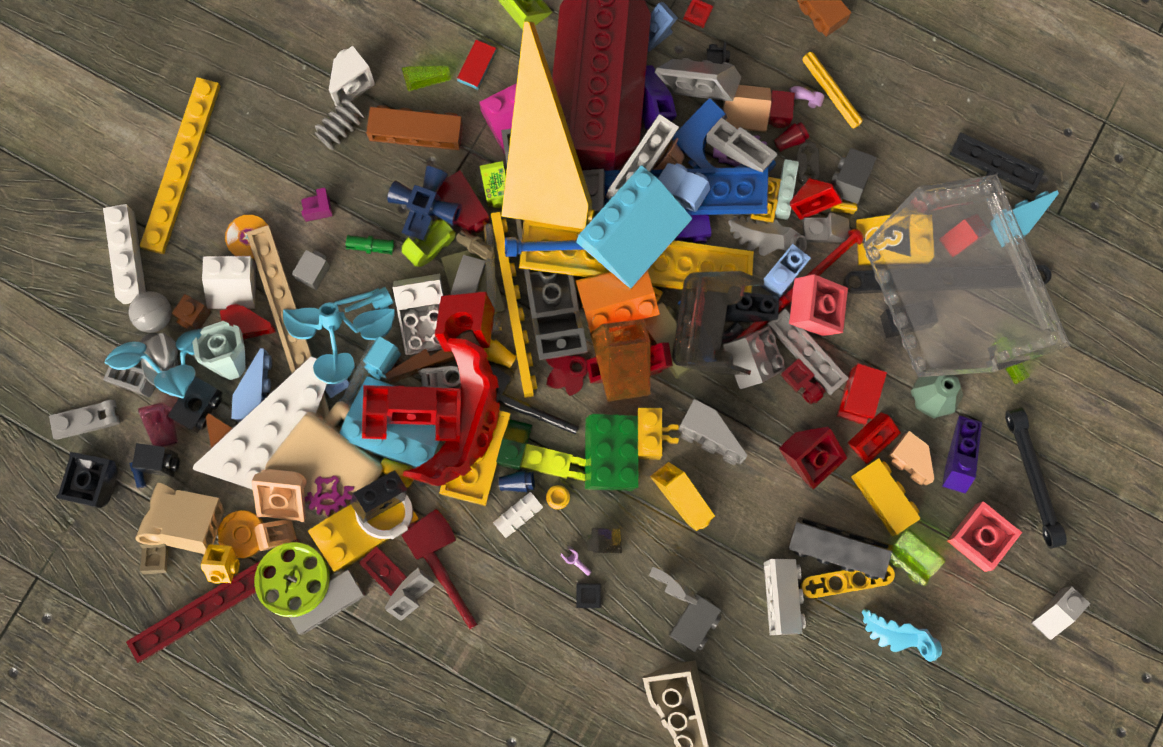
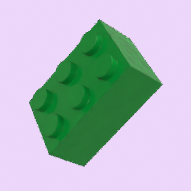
M591 414L586 418L585 489L632 491L638 488V416Z

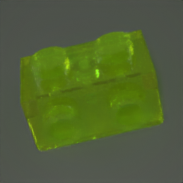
M909 528L892 544L894 546L890 562L898 568L902 567L908 572V576L913 582L921 583L923 586L928 584L929 579L946 561L944 557Z

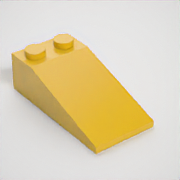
M401 502L367 522L378 530H390L403 522L405 517L404 505ZM351 504L308 530L334 572L346 569L370 553L376 546L379 547L389 540L375 538L367 534L360 527L356 519L355 510ZM414 510L411 523L419 520Z

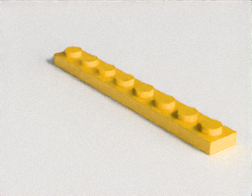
M196 78L140 243V247L144 250L165 254L221 87L217 82Z
M500 212L491 213L524 397H533V390L537 389L535 375L530 376L529 367L533 366L531 352L526 353L525 344H529L527 330H522L520 323L525 321L523 308H518L516 299H521L519 286L513 285L512 277H516L514 263H509V258L505 255L504 233L508 232L506 219H501Z

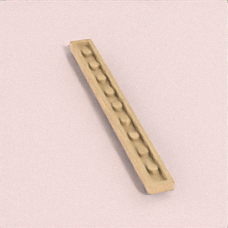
M267 225L246 233L291 373H293L312 356L307 339L292 337L284 325L283 309L295 310L297 307L271 228ZM323 393L317 409L324 416L330 411L325 393Z

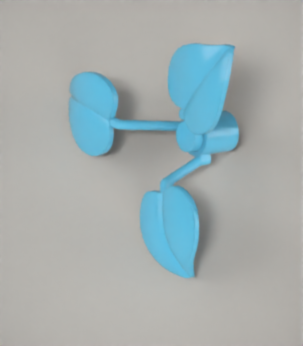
M332 302L323 304L319 309H283L284 325L288 333L294 338H312L316 330H321L322 327L329 331L333 355H322L313 365L315 376L327 384L343 382L354 370V360L351 354H338L334 331L339 329L342 320L355 333L360 332L364 339L376 340L378 336L383 338L389 333L395 316L394 309L373 310L359 314L352 324L345 317L344 312H339L338 306Z
M202 329L187 331L177 339L176 347L178 350H182L180 353L181 365L169 370L162 371L144 353L146 345L141 342H128L118 346L107 356L105 364H108L113 369L126 370L137 365L141 358L145 359L158 373L154 378L156 388L169 395L184 398L189 385L195 377L194 368L185 364V356L187 353L194 355L192 342L196 337L197 339L201 337L200 332Z

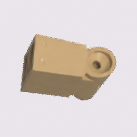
M157 483L150 499V510L141 522L136 540L142 544L159 545L164 543L167 546L205 554L208 544H213L225 510L220 499L217 497L181 490L175 491L167 485Z

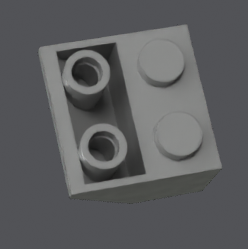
M770 326L723 345L740 389L763 383L786 370L784 359L780 355L775 335L772 333Z

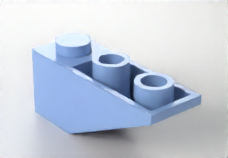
M260 348L233 394L231 419L235 422L242 421L266 398L267 393H270L271 382L270 379H267L268 370L272 367V358L264 348Z

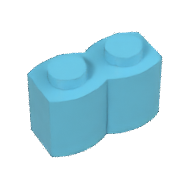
M378 336L363 359V362L366 364L364 368L368 370L370 375L379 380L381 377L387 378L385 374L392 370L401 353L394 344Z

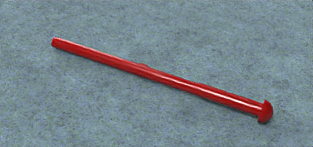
M858 229L849 230L850 237L806 276L814 274L820 276L855 243L861 245L864 240L863 233ZM793 288L779 299L778 313L792 301ZM769 321L754 322L737 338L760 330Z

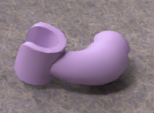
M794 86L789 89L790 92L795 93L794 100H809L808 106L811 108L822 106L824 100L822 93L811 92L801 86Z

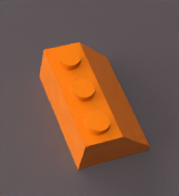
M648 270L631 289L610 271L576 281L591 334L660 315Z

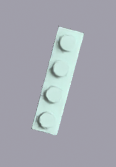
M785 159L783 162L774 218L788 220L790 216V201L793 199L799 165L798 161Z

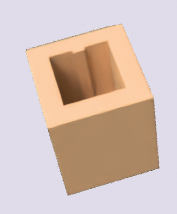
M908 431L902 436L887 457L892 460V465L897 469H904L910 473V478L919 485H928L934 480L929 445Z

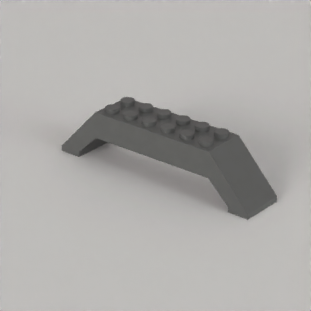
M512 129L501 130L506 164H508ZM515 218L518 238L522 242L523 222L525 220ZM524 269L539 360L587 353L573 275Z

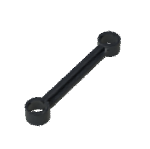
M1022 407L1008 410L1005 413L1006 423L1010 432L1015 436L1043 523L1042 534L1044 541L1050 549L1064 546L1067 543L1066 534L1062 525L1057 521L1028 432L1029 421L1027 414Z

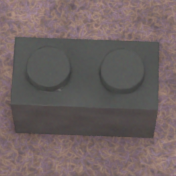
M850 148L847 156L842 155L838 165V169L841 170L840 172L835 171L831 184L834 185L842 199L858 204L877 157Z
M695 594L698 600L697 604H688L669 634L671 638L692 652H695L697 648L699 650L703 649L709 639L705 635L710 628L714 630L722 618L719 616L721 610L698 594Z

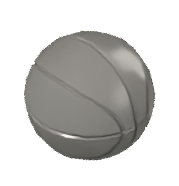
M147 291L138 294L132 300L128 313L130 321L137 329L142 332L153 333L161 331L168 325L172 317V308L165 296L158 292Z

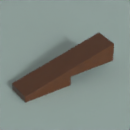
M471 331L459 338L466 339L480 346ZM424 349L385 375L393 383L416 375L421 369L436 368L456 361L452 351L444 352L441 349L430 356L427 350Z

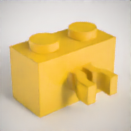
M638 408V459L660 460L662 457V441H667L670 444L679 443V438H671L669 435H662V433H669L671 430L678 431V425L673 424L668 427H662V408Z

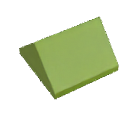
M498 0L522 30L524 22H534L536 26L552 13L543 0Z

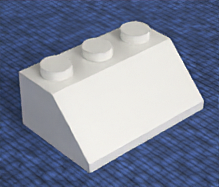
M770 559L764 562L770 635L801 634L802 628L806 627L805 615L801 614L800 604H803V591L798 588V579H801V567L796 565V559Z

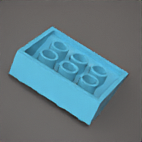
M641 165L578 235L576 242L631 289L688 225L692 217L661 181Z
M367 376L350 411L346 415L340 434L351 444L372 454L412 466V468L427 462L440 450L443 441H435V425L387 424L386 439H362L363 385L394 386Z

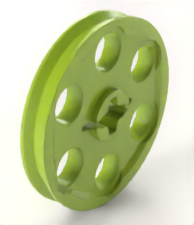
M285 543L270 550L260 561L255 573V590L261 603L273 613L283 617H298L309 613L322 602L328 591L330 574L326 561L314 548L303 543ZM288 550H294V559L291 562H284V553ZM310 557H316L317 566L310 570L306 569V560ZM269 566H274L276 574L274 577L266 579L264 577L265 569ZM295 574L297 582H292L290 585L287 578L293 577ZM315 580L321 583L320 590L317 593H310L308 589L309 584ZM271 590H278L279 598L277 601L268 602V593ZM294 597H300L302 601L301 606L296 610H291L289 607L290 600Z

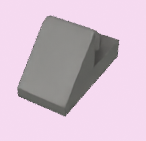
M829 213L827 218L803 219V236L806 238L807 243L845 242L850 237L848 233L850 230L848 218Z

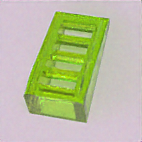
M448 66L401 67L408 91L451 80Z

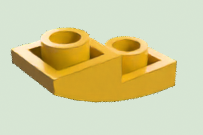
M768 177L767 214H751L750 219L774 222L781 179Z

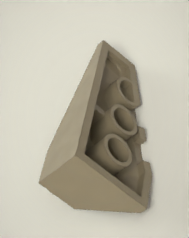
M696 660L673 663L643 676L648 702L652 708L656 709L664 728L667 727L672 735L675 746L711 747Z

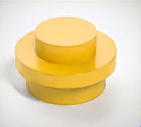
M560 485L551 487L546 494L548 505L553 509L565 508L570 501L569 491Z

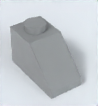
M1072 586L1063 587L1031 623L1051 640L1075 622L1091 603Z

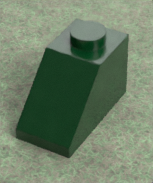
M509 419L496 460L498 466L521 471L522 461L533 425Z

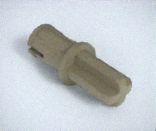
M467 230L460 231L465 237L459 233L457 234V242L465 246L471 254H477L485 260L493 258L494 249L484 243L481 237L473 236Z

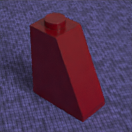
M458 171L446 178L437 194L442 198L441 201L462 204L461 214L456 225L463 230H467L470 234L473 232L479 233L486 229L487 224L490 223L489 215L462 172Z

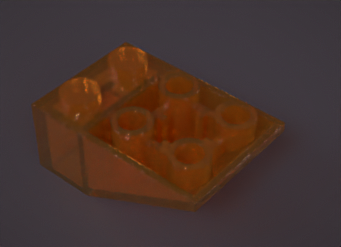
M645 320L605 323L593 330L590 335L607 401L649 396L650 338Z

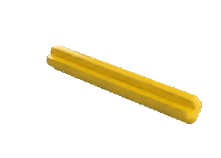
M813 52L806 54L802 59L804 64L853 129L860 126L863 119Z

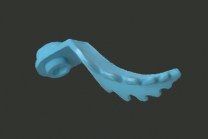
M864 609L862 611L864 616L863 622L867 623L865 629L867 632L872 631L871 639L874 640L880 637L878 643L880 647L891 645L890 650L893 652H899L909 647H917L921 655L929 662L935 661L941 656V643L938 639L932 637L928 629H918L910 623L899 626L893 620L887 623L883 617L878 619L877 614L871 613L870 610Z

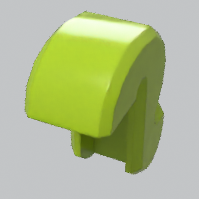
M435 220L432 223L426 241L423 242L418 239L412 241L408 237L402 245V253L415 267H422L432 261L443 247L448 246L455 239L456 232L444 220Z

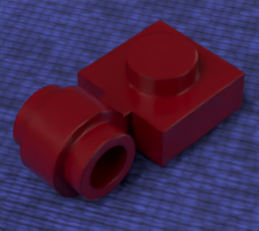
M799 358L781 373L783 379L796 393L802 387L804 388L802 397L810 405L817 403L824 397V388L818 382L814 384L810 382L815 375Z

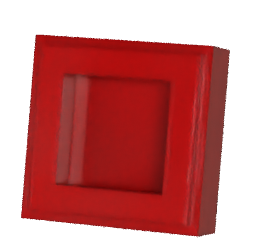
M692 0L684 15V20L704 28L713 10V6L701 0Z

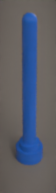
M506 237L504 244L506 257H516L517 254H521L523 251L585 249L576 242L577 240L521 242V240H516V237Z

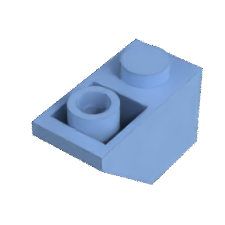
M792 244L766 275L760 286L771 295L778 296L780 299L811 257Z

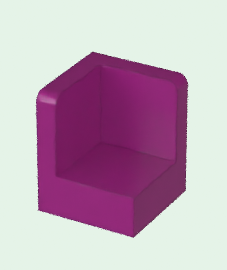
M326 188L316 189L317 196L301 200L303 207L301 212L306 222L333 216Z

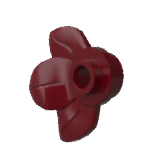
M568 355L546 359V362L553 368L547 378L546 385L554 389L565 387L569 396L578 393L582 389L583 377L588 373L587 362L584 357L579 355L571 357ZM580 364L582 368L580 371H574L573 365Z

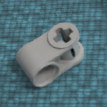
M456 366L425 368L418 371V375L421 376L422 386L461 389L460 374L456 383H448V377L451 374H459V369Z

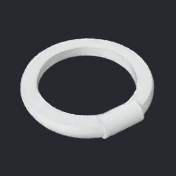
M406 494L405 500L402 501L405 508L404 520L390 530H378L368 522L363 523L356 511L355 514L360 527L367 534L380 539H394L408 530L413 517V507Z

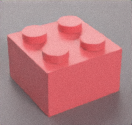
M815 274L795 278L789 324L821 336L843 333L848 288Z
M982 501L974 505L948 538L947 542L984 572L995 569L1022 532Z

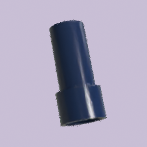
M132 462L129 463L137 489L146 487L143 472L132 468Z

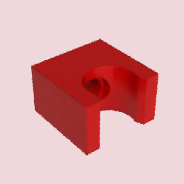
M487 292L441 296L435 336L444 352L452 351L447 343L449 338L456 339L460 333L467 330H473L482 348H490L495 309Z
M858 363L848 374L849 379L846 381L836 417L866 425L868 418L873 419L887 372Z

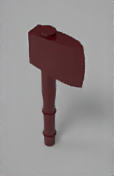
M435 509L420 521L411 523L408 526V530L401 536L417 561L422 558L426 560L435 577L449 595L448 597H450L463 618L462 620L465 621L469 630H471L478 624L435 553L456 541L449 523Z

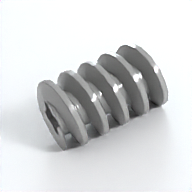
M347 99L342 100L343 107L339 105L335 107L337 114L332 111L328 114L330 120L327 118L322 119L324 126L320 124L315 126L317 130L315 134L331 150H334L332 141L340 144L338 136L341 135L346 138L345 129L354 131L351 123L360 125L358 117L364 118L355 105Z

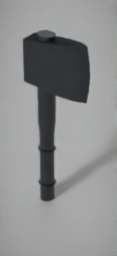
M488 361L493 375L497 376L499 388H496L497 403L576 435L579 428L578 425L504 394L515 372L501 364Z

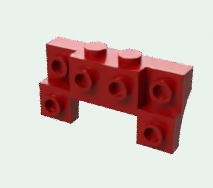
M363 385L362 439H386L387 424L435 425V441H460V388Z

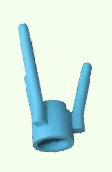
M386 287L377 288L371 292L334 302L338 306L365 299L346 307L345 312L355 310L372 303L375 310L378 308L389 309L388 306L393 304Z

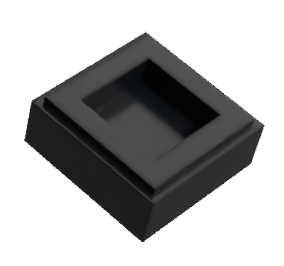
M577 583L576 608H601V584Z

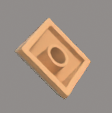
M738 85L734 100H723V111L728 117L726 121L737 129L742 127L744 130L767 131L771 107L770 88Z

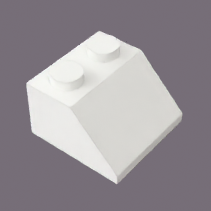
M353 46L340 51L334 59L329 92L335 106L343 107V99L351 102L375 85L368 64Z
M251 256L203 257L202 281L207 308L226 309L229 305L239 304L248 309H255L256 263Z

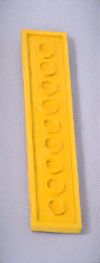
M525 220L523 222L522 242L577 240L578 235L583 229ZM673 240L651 265L648 273L652 286L731 294L733 291L751 293L754 251ZM586 250L523 251L520 254L519 268L583 277H591L609 272L606 267Z

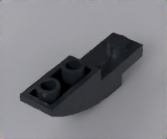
M684 289L682 313L703 316V320L763 322L778 319V296L733 291L731 294Z

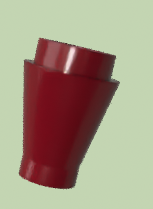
M802 122L798 124L793 123L778 138L774 139V143L781 152L784 149L806 143L805 140L809 138V134Z

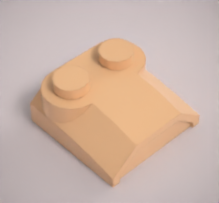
M265 469L254 475L252 486L257 517L305 521L304 489L306 479L304 476L297 472Z

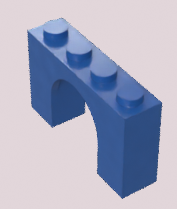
M710 98L672 138V140L678 138L676 144L683 154L685 153L690 158L688 163L694 169L716 168L707 161L705 156L707 133L721 117L724 120L728 118L726 113ZM774 160L768 165L769 172L776 166ZM740 164L739 166H737V167H735V168H750V167H747V166H745V165H743V164Z

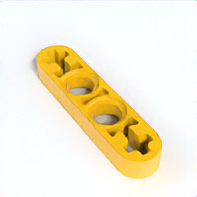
M888 565L886 571L888 576L885 577V582H883L882 578L872 579L874 584L871 585V578L865 576V583L862 586H857L853 582V575L860 571H837L807 577L801 582L800 589H802L803 595L807 598L858 591L890 584L894 580L895 572ZM837 576L841 579L842 586L839 590H833L829 586L831 577ZM820 578H824V587L827 593H823V588L814 590V594L806 590L809 581H812L813 584L822 583Z

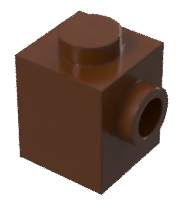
M184 294L172 314L178 318L176 323L188 330L192 327L197 330L201 329L211 311L202 303Z

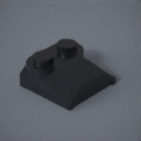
M70 452L65 474L56 498L95 508H103L110 501L118 475L115 461Z

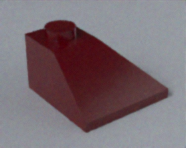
M828 426L795 432L779 447L787 463L813 490L848 459L831 428Z

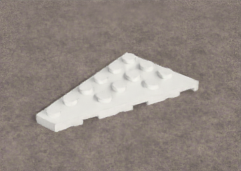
M310 356L194 464L193 470L253 489L252 479L254 475L265 470L268 460L307 412H317L327 383L319 380L314 374L313 365L318 358Z

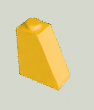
M670 462L650 476L685 522L694 530L698 531L707 527L711 522L710 520L715 517L685 472Z

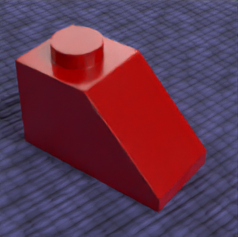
M232 304L227 306L226 309L220 310L221 321L229 323L232 327H234L233 325L238 326L242 332L243 340L276 333L275 327L270 322L244 306Z

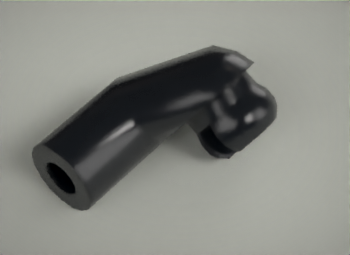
M735 322L725 332L717 327L710 335L714 338L715 343L725 344L734 340L744 329L738 322Z

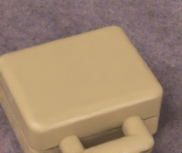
M343 401L337 402L326 416L318 410L316 413L307 412L265 465V469L292 471L304 476L306 479L304 497L308 496L307 492H311L313 498L317 492V484L314 481L319 476L323 479L331 478L333 475L336 476L340 481L337 485L338 493L343 496L344 486H352L354 490L348 491V494L352 496L353 492L374 482L382 473L381 461L374 454L351 444L340 434L341 427L338 423L341 419L345 420L351 408ZM333 480L328 485L323 483L321 485L323 488L321 493L325 494L328 492L331 494L333 492L331 487L336 480ZM332 499L324 500L321 504L332 505L335 502ZM346 499L345 503L347 506L350 505L351 500ZM323 511L322 514L327 517L326 512Z

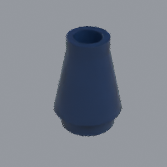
M524 469L499 477L500 491L529 493V490H534L535 478L533 471Z

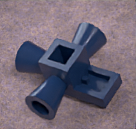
M426 166L423 188L414 185L413 190L396 180L392 183L388 192V203L406 205L410 210L402 230L404 235L425 242L435 215L452 226L456 225L461 214L462 204L441 201L442 198L437 194L448 176L446 172Z

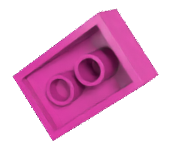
M517 83L479 102L481 113L504 155L501 130L512 129Z

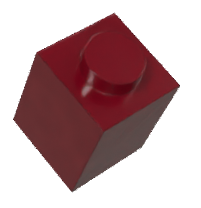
M772 90L768 125H772L775 128L790 126L793 119L794 92Z

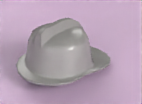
M151 333L141 339L140 342L146 345L144 353L162 371L178 366V349L176 342L165 333ZM141 358L144 376L149 383L154 385V378L158 373L145 359Z

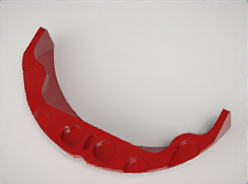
M449 338L447 342L454 354L460 374V441H446L431 459L416 468L404 471L402 476L434 486L446 485L447 482L459 476H465L472 470L471 466L478 458L484 456L493 439V431L497 426L500 407L496 396V388H499L497 376L493 375L486 358L489 356L484 348L466 339Z

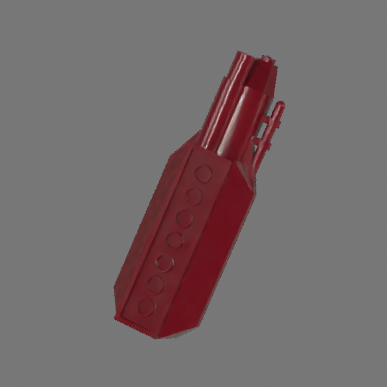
M563 0L560 5L552 79L582 171L604 169V171L618 170L639 145L651 13L645 0Z

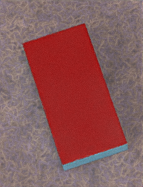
M475 40L457 77V81L478 90L497 52L496 48Z

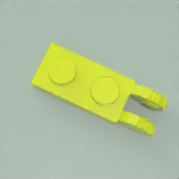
M527 444L521 468L565 479L569 477L585 481L584 473L569 471L571 463L585 467L586 459L572 457L573 455Z

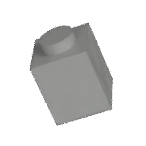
M306 250L292 275L297 281L317 290L330 268L326 261L327 257L318 251L311 253Z

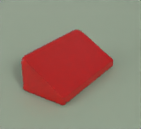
M880 412L851 438L848 444L868 464L901 431L889 415Z

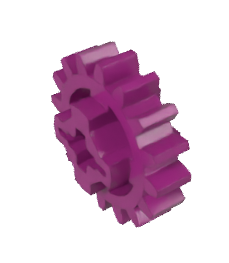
M333 475L331 478L324 479L319 476L314 481L317 484L315 497L313 498L311 492H307L308 496L305 497V503L311 501L308 506L311 511L317 508L316 513L319 516L325 511L327 517H330L331 511L334 510L337 513L340 511L339 508L341 506L343 508L347 507L346 499H352L348 491L354 490V487L344 486V493L341 496L337 491V485L340 481L336 476ZM333 480H336L331 487L333 490L331 494L328 492L325 494L321 493L323 491L321 486L323 483L328 485ZM328 499H332L335 502L332 505H322L321 503Z

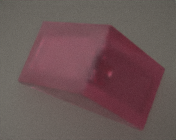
M164 403L138 408L139 415L154 446L163 447L178 442L174 420L168 417L172 409Z

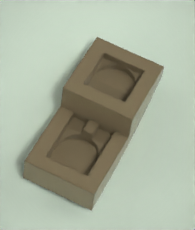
M139 542L142 548L140 572L142 574L167 573L168 546L164 543L147 545Z

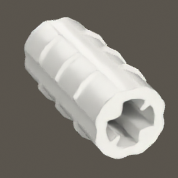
M529 492L505 513L501 514L493 523L502 535L507 538L531 517L535 516L543 507L535 496Z

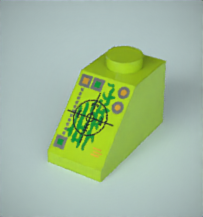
M503 161L481 165L480 171L488 207H503L506 181Z

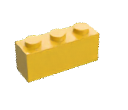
M878 458L851 476V478L891 536H895L920 520L921 518L918 515L920 512L917 506L912 501L909 502L904 495L906 492L901 483L894 481L890 475L892 471L888 464L884 461L881 462Z

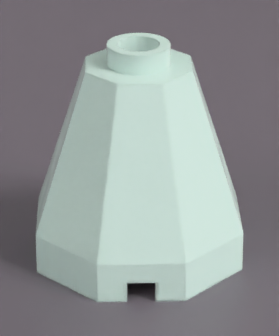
M221 321L204 327L200 332L201 337L199 339L196 337L193 340L194 355L198 363L226 379L233 380L239 378L246 370L243 336L238 326L233 325L234 327H232L229 323Z

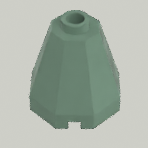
M942 368L920 373L911 389L916 409L933 419L953 414L964 396L958 377Z

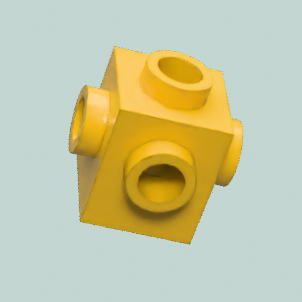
M208 544L201 562V569L204 571L209 582L232 583L234 575L239 571L240 563L235 556L232 546Z

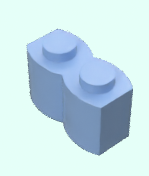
M668 163L658 179L682 207L696 212L710 191L708 179L701 173L687 172L688 170L681 164L676 163L674 165Z

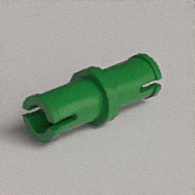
M347 235L346 250L366 251V254L375 252L393 255L394 240L376 239L370 235L368 237Z

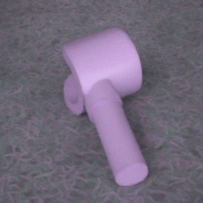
M567 546L572 552L571 556L565 557L561 553V557L566 563L574 564L587 576L590 575L592 571L578 558V553L571 546Z

